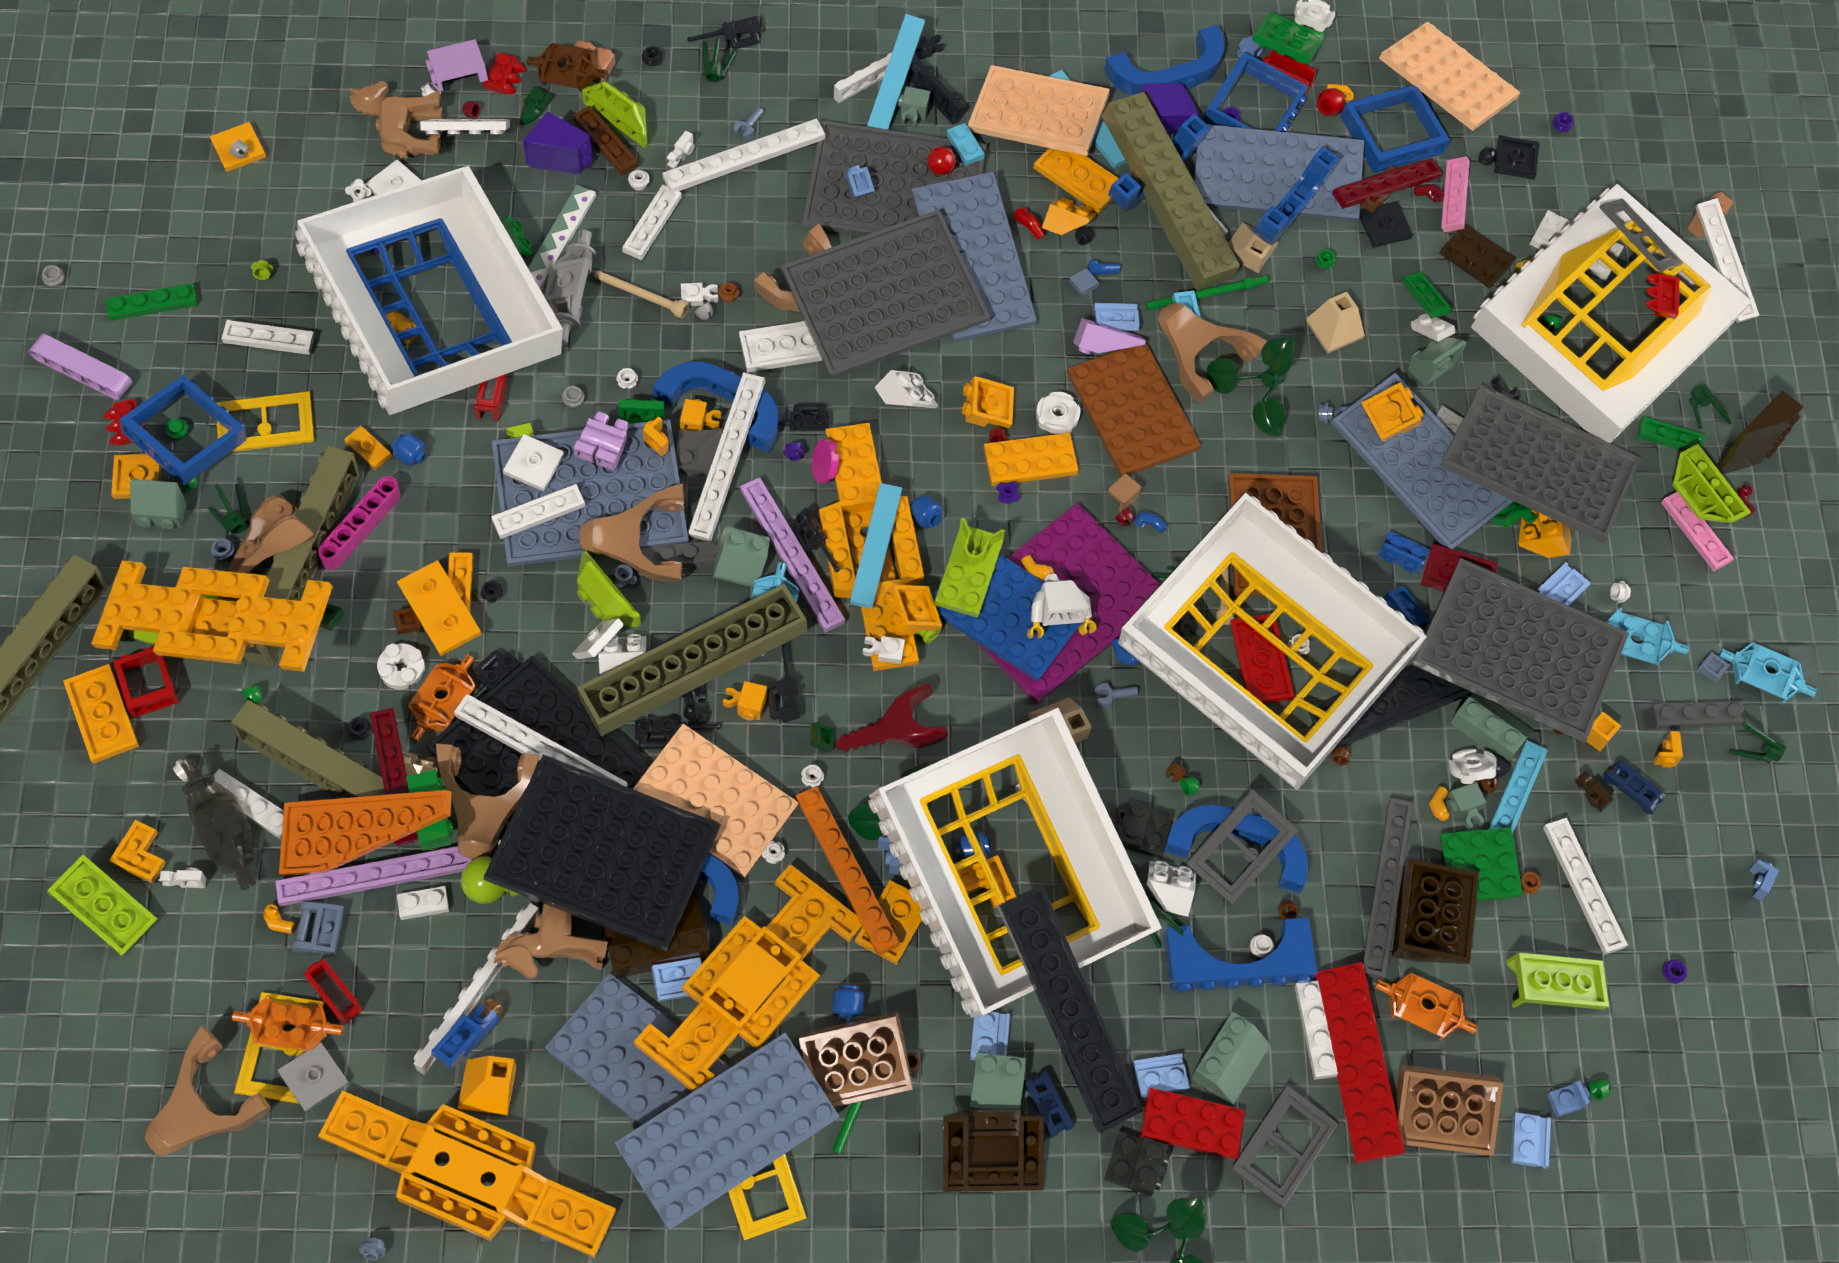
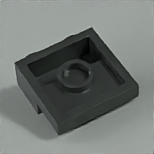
M1130 797L1128 803L1123 802L1120 816L1124 817L1122 824L1117 823L1116 832L1123 847L1162 859L1174 813L1153 808L1152 803Z
M1119 1131L1104 1180L1152 1196L1154 1190H1160L1164 1176L1159 1174L1162 1166L1167 1167L1171 1155L1170 1152H1167L1168 1145L1147 1137L1141 1139Z

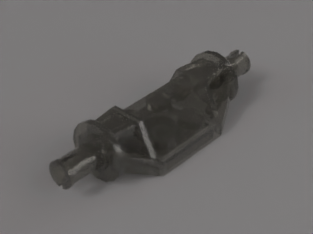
M195 758L186 760L188 764L182 762L181 767L189 780L182 788L183 793L187 797L189 817L209 858L221 867L223 874L234 873L241 890L249 889V885L253 887L256 882L253 880L247 866L254 860L252 853L255 834L236 795L218 783L213 774L202 775ZM210 786L215 793H211L208 787ZM240 845H242L243 855L241 856L237 848Z

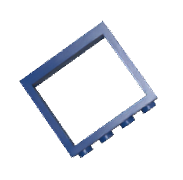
M1243 52L1208 106L1203 120L1211 125L1252 129L1219 111L1242 73L1245 72L1294 99L1274 130L1287 132L1290 126L1288 121L1295 119L1299 112L1297 107L1299 105L1302 107L1307 99L1305 93L1308 86Z
M1415 85L1404 86L1393 91H1385L1382 94L1367 96L1356 101H1349L1345 104L1340 115L1352 138L1364 140L1363 155L1373 173L1386 170L1390 165L1397 167L1444 154L1450 142L1421 91ZM1409 101L1431 139L1380 152L1359 115Z
M184 375L120 418L122 433L183 486L246 441V428L244 424L238 419L235 420L224 406L220 407L210 394H205L200 390L195 381H190ZM183 394L189 396L229 431L185 463H182L140 426V424Z

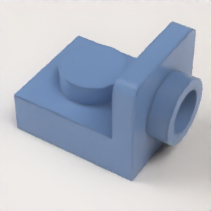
M860 165L851 167L844 175V179L848 180L853 198L875 191L867 167L860 168Z
M888 836L879 837L878 849L887 850L885 865H890L889 873L899 874L900 862L897 857L894 858L889 849V844L891 843Z
M1757 859L1749 869L1750 872L1758 876L1753 884L1756 890L1752 897L1762 901L1769 893L1779 870L1774 868L1771 863Z
M1580 1080L1547 1094L1556 1117L1581 1110L1590 1103L1589 1092L1585 1086H1582Z

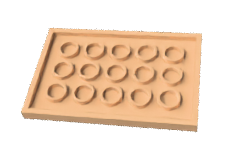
M1426 22L1383 51L1379 57L1385 64L1411 84L1418 87L1420 91L1472 131L1516 100L1520 94L1511 84L1499 77L1497 73L1490 70L1480 60H1477L1429 22Z
M991 65L969 120L968 128L974 133L1088 156L1110 94V89Z
M684 724L678 729L633 788V790L720 823V830L709 855L722 861L731 871L743 879L749 874L762 856L763 851L773 841L799 804V802Z

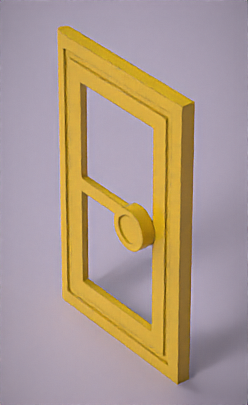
M310 391L216 402L220 407L224 406L229 412L261 408L262 423L258 425V432L262 436L246 437V441L231 452L314 442ZM298 403L300 431L270 434L272 428L267 423L266 407ZM217 421L219 439L229 431Z
M261 992L258 1002L260 1003L268 995L272 1002L318 1008L319 1002L323 1008L325 1004L321 1001ZM250 1032L234 1093L246 1096H253L259 1093L265 1099L299 1104L288 1087L253 1082L251 1080L260 1047L283 1050L288 1056L296 1054L295 1058L306 1051L254 1044L252 1033Z
M785 1154L773 1162L775 1170L755 1177L751 1176L728 1191L744 1241L807 1218ZM777 1174L789 1209L753 1222L742 1189L749 1190L753 1187L754 1182Z

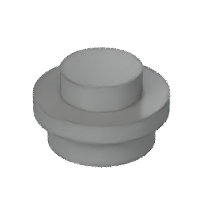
M55 265L44 268L42 280L47 286H58L64 281L65 275L61 268Z
M576 386L567 387L562 394L563 403L572 408L580 406L584 401L583 391Z

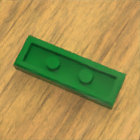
M1422 272L1402 277V284L1431 319L1451 313L1450 305Z
M1643 416L1640 420L1637 438L1680 451H1685L1699 444L1703 450L1706 434Z

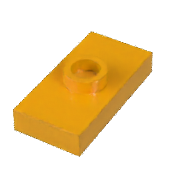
M362 426L358 427L344 439L345 443L374 470L392 457L391 453Z

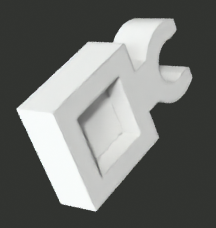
M688 131L683 133L674 145L675 149L667 156V160H669L667 166L673 169L678 166L680 160L683 161L694 149L693 134Z
M702 283L681 284L682 301L689 303V306H702L703 300L711 303L718 302V295L711 294L712 292H718V286L715 284L709 285L706 288H702Z
M882 636L881 642H878L873 637H865V644L872 645V648H863V655L873 656L879 654L878 661L901 664L905 639Z
M186 868L185 870H177V873L161 871L159 881L163 882V886L180 885L181 888H206L207 879L199 869Z

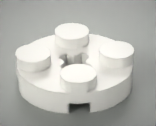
M1299 0L1294 10L1295 22L1323 32L1326 27L1332 25L1335 12L1334 10L1331 12L1329 10L1330 6L1321 0H1308V2Z
M1050 393L1044 399L1041 398L1037 405L1036 418L1039 427L1054 434L1071 433L1079 421V405L1077 406L1076 402L1073 401L1074 398L1067 393ZM1059 409L1061 410V414L1064 415L1056 416L1055 414H1053V412H1056V410Z
M390 644L380 655L377 669L380 678L388 687L403 690L409 688V685L417 684L422 679L425 672V663L421 651L409 644ZM400 662H404V664L407 665V667L402 668L401 671H398L396 665Z
M1465 749L1454 753L1452 760L1449 759V771L1453 776L1460 778L1461 783L1472 784L1475 780L1491 779L1496 776V757L1488 751L1484 750V754L1477 753L1476 749Z

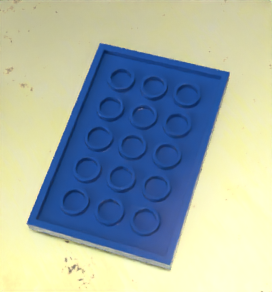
M1000 553L978 618L936 606L939 618L1036 682L1040 681L1081 625V623L1043 626V623L1040 622V626L1044 630L1043 636L1038 639V632L1034 629L1033 637L1031 639L1028 638L1027 631L1033 627V622L1031 621L1032 604L1036 593L1041 590L1044 582ZM939 588L937 589V591H936V592L933 594V596H932V597H933V600H934V603H935V599H936V596H937V593H938Z

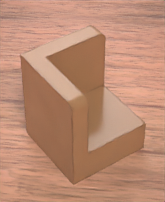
M1125 473L1109 488L1108 493L1120 502L1118 511L1122 512L1139 498L1142 487Z

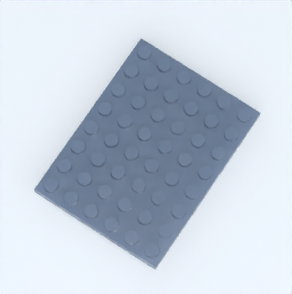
M670 419L662 420V430H660L668 438V452L663 457L643 440V428L647 422L628 424L627 443L624 446L615 471L596 465V459L594 463L575 457L573 447L577 440L579 441L583 430L529 436L564 452V457L544 492L503 474L507 462L522 437L492 441L501 512L577 484L585 502V507L505 537L507 566L512 567L581 558L582 552L585 550L579 542V531L581 524L586 520L618 515L633 508L655 492L680 484ZM654 509L644 515L640 524V548L689 543L684 510L667 512ZM587 551L590 556H598V555H599V554H594V553H592V552Z

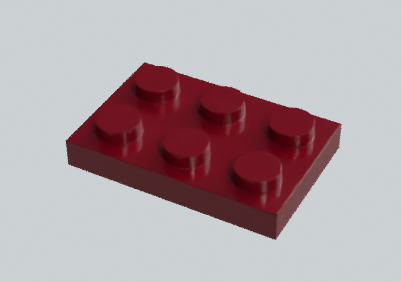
M1432 544L1420 585L1445 592L1460 558L1493 573L1496 572L1498 563Z

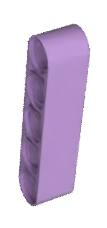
M41 334L28 350V353L38 362L115 400H120L132 384V380L125 373L46 334Z

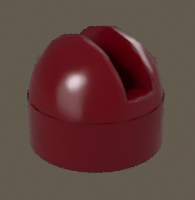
M467 101L463 104L462 112L465 116L476 119L480 113V104L474 101Z
M997 426L992 428L989 432L990 443L1007 441L1005 430Z
M1127 507L1115 517V520L1121 526L1128 527L1130 525L1127 520L1133 523L1134 514Z

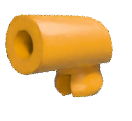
M1327 84L1326 89L1335 88L1341 91L1345 97V103L1354 99V93L1347 85Z
M1031 555L1025 556L1021 560L1027 572L1038 579L1045 580L1046 576L1054 574L1052 567L1036 564Z
M1439 786L1429 802V807L1436 818L1440 821H1445L1449 818L1450 812L1444 803L1448 790L1442 786Z
M270 904L265 907L263 917L269 929L288 934L293 933L295 922L282 920L276 905Z

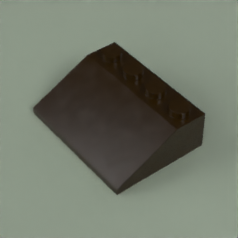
M1782 390L1742 431L1718 466L1719 472L1723 475L1760 464L1765 458L1770 459L1778 450L1777 448L1784 442L1785 437L1791 432L1793 426L1802 417L1799 413L1804 406Z
M1408 859L1402 871L1392 957L1416 962L1469 964L1471 960L1479 873Z
M696 890L690 896L667 952L605 928L613 974L617 979L651 972L653 965L700 958L703 961L710 955Z

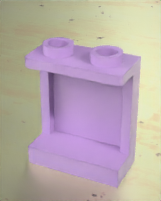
M476 39L427 51L429 59L425 60L428 72H430L432 84H437L439 92L443 91L442 81L477 73L480 82L488 81L485 64Z

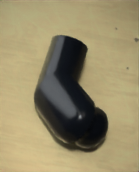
M1499 377L1492 379L1491 386L1495 391L1515 400L1520 399L1521 395L1516 388L1509 391Z

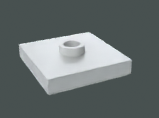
M395 160L365 183V185L371 189V193L375 196L421 180L399 160Z
M523 434L507 462L503 474L544 492L563 459L564 452Z
M619 618L601 621L572 654L576 659L595 657L623 627V623Z

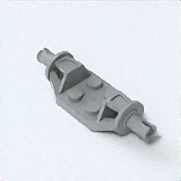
M580 230L577 243L568 245L566 249L567 254L551 265L544 294L546 301L563 328L562 346L568 344L569 333L580 328L579 319L582 313L581 300L587 274H591L592 261L596 258V251L590 247L592 233L587 230Z

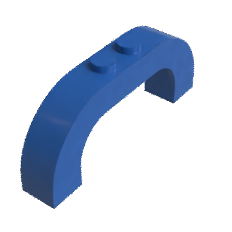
M1218 25L1199 30L1196 44L1202 56L1196 60L1156 72H1144L1134 67L1126 53L1123 52L1106 57L1104 71L1116 88L1131 96L1137 94L1144 84H1183L1185 89H1191L1211 79L1219 69L1224 51V38Z
M1195 114L1180 126L1172 140L1183 163L1197 149L1210 128ZM1127 173L1112 184L1108 196L1124 211L1133 209L1146 198L1135 177L1131 178Z
M1322 146L1314 155L1298 181L1276 207L1271 206L1261 217L1253 234L1272 246L1310 202L1340 158Z
M682 363L670 368L659 377L653 386V396L655 400L664 401L665 405L673 408L679 398L687 391L704 389L733 402L741 377L728 369H722L710 363ZM763 389L754 414L757 420L749 431V445L769 453L778 436V411L772 397Z
M1202 805L1185 812L1173 825L1164 852L1187 858L1192 840L1202 832L1215 831L1235 807ZM1247 814L1233 829L1231 834L1236 838L1266 847L1280 831L1262 815ZM1294 835L1277 854L1281 863V874L1277 887L1300 894L1307 878L1308 860L1304 847Z
M708 855L699 879L709 883L715 892L710 918L713 921L734 927L739 908L736 880L722 861L712 855Z

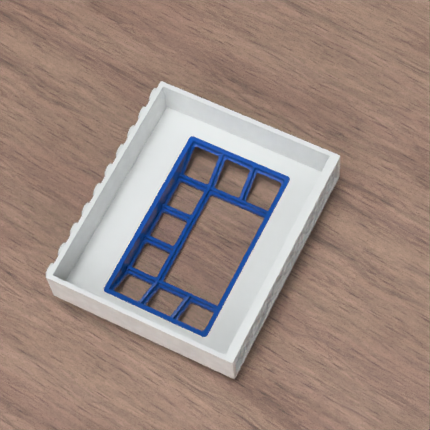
M469 166L297 221L298 230L295 231L299 244H296L297 251L301 257L304 256L306 259V268L309 273L314 274L317 289H322L325 304L331 306L335 322L340 323L342 326L341 332L344 339H348L351 343L350 349L353 356H358L361 371L363 374L367 373L372 391L376 390L381 408H386L389 415L561 354L563 328ZM437 228L448 254L424 261L415 235ZM407 238L418 264L394 271L385 245ZM377 248L388 274L367 281L354 256ZM452 262L491 333L442 350H437L399 279ZM391 282L401 301L381 307L372 288ZM401 309H407L416 327L395 333L386 315ZM421 335L430 354L410 360L400 341ZM496 340L501 345V347L481 354L474 348ZM462 351H467L472 356L450 365L443 359ZM433 361L437 362L441 367L418 375L415 370L416 367Z

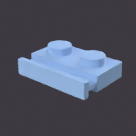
M1095 303L1096 323L1125 331H1139L1140 323L1137 304Z
M1565 562L1536 592L1569 606L1591 583L1575 569L1572 570L1568 563Z
M694 958L653 965L651 970L655 991L657 992V1001L690 997L682 991V986L702 965L701 959Z
M989 1012L983 1016L974 1017L970 1060L975 1061L977 1052L1007 1056L1010 1014Z
M1182 1053L1135 1060L1133 1062L1140 1098L1146 1097L1149 1087L1172 1093L1189 1090Z
M1517 1112L1513 1114L1510 1163L1533 1167L1539 1166L1545 1169L1549 1167L1551 1118H1541L1540 1116Z

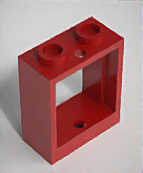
M154 647L145 648L142 652L132 655H123L113 661L126 706L132 718L179 703L165 656L154 653ZM158 661L166 688L132 699L125 672Z

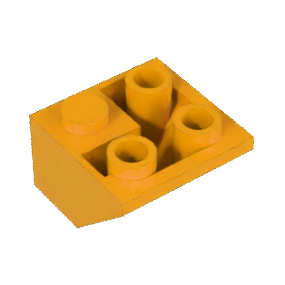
M1057 199L1050 204L1042 228L1063 235L1089 223L1096 218L1097 213L1092 212L1093 209L1088 206L1081 205L1078 207L1073 205V201L1070 199Z
M1534 510L1531 513L1539 518L1532 524L1527 523L1521 518L1518 542L1520 547L1547 558L1570 555L1572 538L1569 526Z
M495 1056L467 1059L458 1109L508 1116L517 1069L515 1060Z

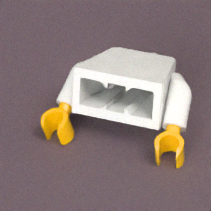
M1056 574L1046 576L1045 583H1043L1041 590L1036 593L1032 604L1031 621L1033 622V627L1027 631L1028 638L1031 639L1033 637L1034 629L1038 632V639L1043 636L1044 630L1040 626V622L1043 623V626L1081 623L1079 626L1081 635L1087 634V627L1089 633H1093L1096 630V624L1090 621L1092 612L1089 597L1071 580L1059 581Z

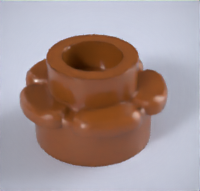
M728 282L723 283L718 291L722 300L728 303L734 302L740 294L738 286L735 283Z
M1525 872L1524 875H1520L1522 892L1525 894H1536L1541 886L1539 876L1533 872Z

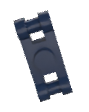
M1617 759L1612 765V770H1608L1603 775L1604 780L1616 786L1640 805L1645 813L1653 814L1656 810V805L1662 803L1666 798L1665 794L1623 760ZM1624 774L1627 778L1624 780L1619 775ZM1645 792L1650 795V799L1644 796Z
M1043 1071L1038 1073V1077L1025 1079L1023 1083L1024 1088L1029 1094L1038 1114L1044 1115V1126L1048 1136L1053 1138L1064 1129L1065 1131L1073 1129V1123L1048 1073ZM1043 1085L1045 1091L1038 1093L1036 1088ZM1058 1114L1060 1121L1053 1123L1051 1117Z

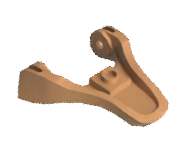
M820 224L811 229L804 238L803 245L810 255L831 248L830 242ZM763 271L754 280L757 292L773 306L780 310L800 312L792 293L780 290L778 283L771 275Z
M1181 303L1167 305L1159 313L1158 317L1162 330L1176 355L1179 379L1191 397L1199 403L1210 397L1214 392V388L1206 378L1195 373L1194 358L1197 354L1210 345L1212 341L1222 339L1236 348L1238 355L1243 360L1252 362L1261 354L1262 347L1267 342L1265 339L1250 332L1217 326L1204 321Z
M683 483L655 492L633 508L618 515L586 520L581 524L579 531L581 547L594 554L608 556L624 562L639 571L646 578L665 582L681 581L682 563L666 561L654 565L642 554L640 549V524L644 515L654 509L667 512L684 510Z
M280 494L266 498L250 518V529L233 557L227 572L249 574L253 567L264 559L302 544L313 536V531L293 515L294 511L298 510V508Z
M436 744L440 775L443 778L446 790L452 792L451 800L457 816L458 852L463 857L472 859L490 856L505 823L521 801L538 766L540 755L527 753L521 755L517 766L519 783L506 794L491 797L473 795L461 790L454 781V777L457 776L462 763L461 750L452 745Z
M203 1026L199 1028L185 1052L177 1084L169 1101L146 1127L145 1141L154 1153L158 1155H169L192 1142L214 1134L241 1131L263 1118L271 1109V1106L262 1094L257 1093L242 1104L236 1116L216 1115L210 1110L200 1095L195 1092L192 1081L198 1067L202 1063L214 1058L223 1047L214 1034Z

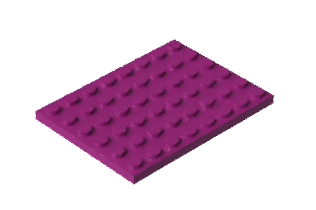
M1078 503L1007 559L1026 570L1021 560L1025 556L1031 555L1036 564L1052 567L1059 581H1073L1090 599L1092 612L1090 621L1096 624V630L1093 633H1089L1087 627V634L1081 635L1078 629L1039 682H1036L977 643L1037 705L1107 649L1113 640L1120 638L1122 627L1161 586Z

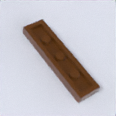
M590 105L573 115V121L582 131L590 135L592 143L621 176L639 166L638 160Z

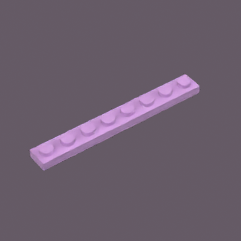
M759 477L740 486V491L767 537L770 538V542L782 562L787 564L786 568L823 631L826 633L845 624V618L761 478Z
M457 846L330 870L326 873L277 880L275 882L278 904L281 907L459 873L472 861V858L463 857L458 852Z

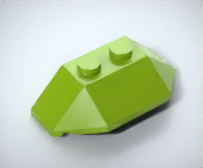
M605 81L582 90L583 103L586 106L590 105L605 120L643 148L647 147L646 114L642 104L633 101L624 91L618 90Z
M1699 444L1680 453L1672 485L1698 519L1734 523L1751 513Z
M586 550L583 551L577 577L578 590L576 592L583 602L587 601L591 606L590 610L597 619L601 618L605 621L619 618L623 626L639 627L641 625L639 613L632 607Z

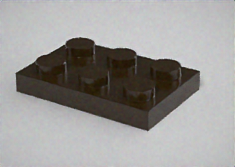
M1466 223L1464 229H1459L1439 252L1440 255L1489 289L1503 276L1516 259Z

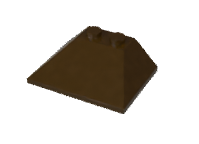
M966 1109L943 1116V1192L1043 1190L1044 1115L1019 1109Z

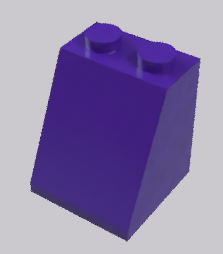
M1144 84L1138 92H1145L1168 135L1177 133L1180 126L1193 114L1199 117V113L1183 84Z
M550 112L543 116L523 140L526 164L531 168L581 174L585 168L590 167L593 161L590 135Z

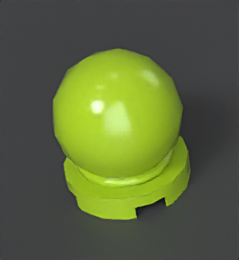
M489 856L477 857L470 861L461 874V888L464 894L471 901L478 904H491L499 900L505 892L509 893L510 891L484 880V874L492 860V857ZM510 891L511 897L520 895L516 892Z

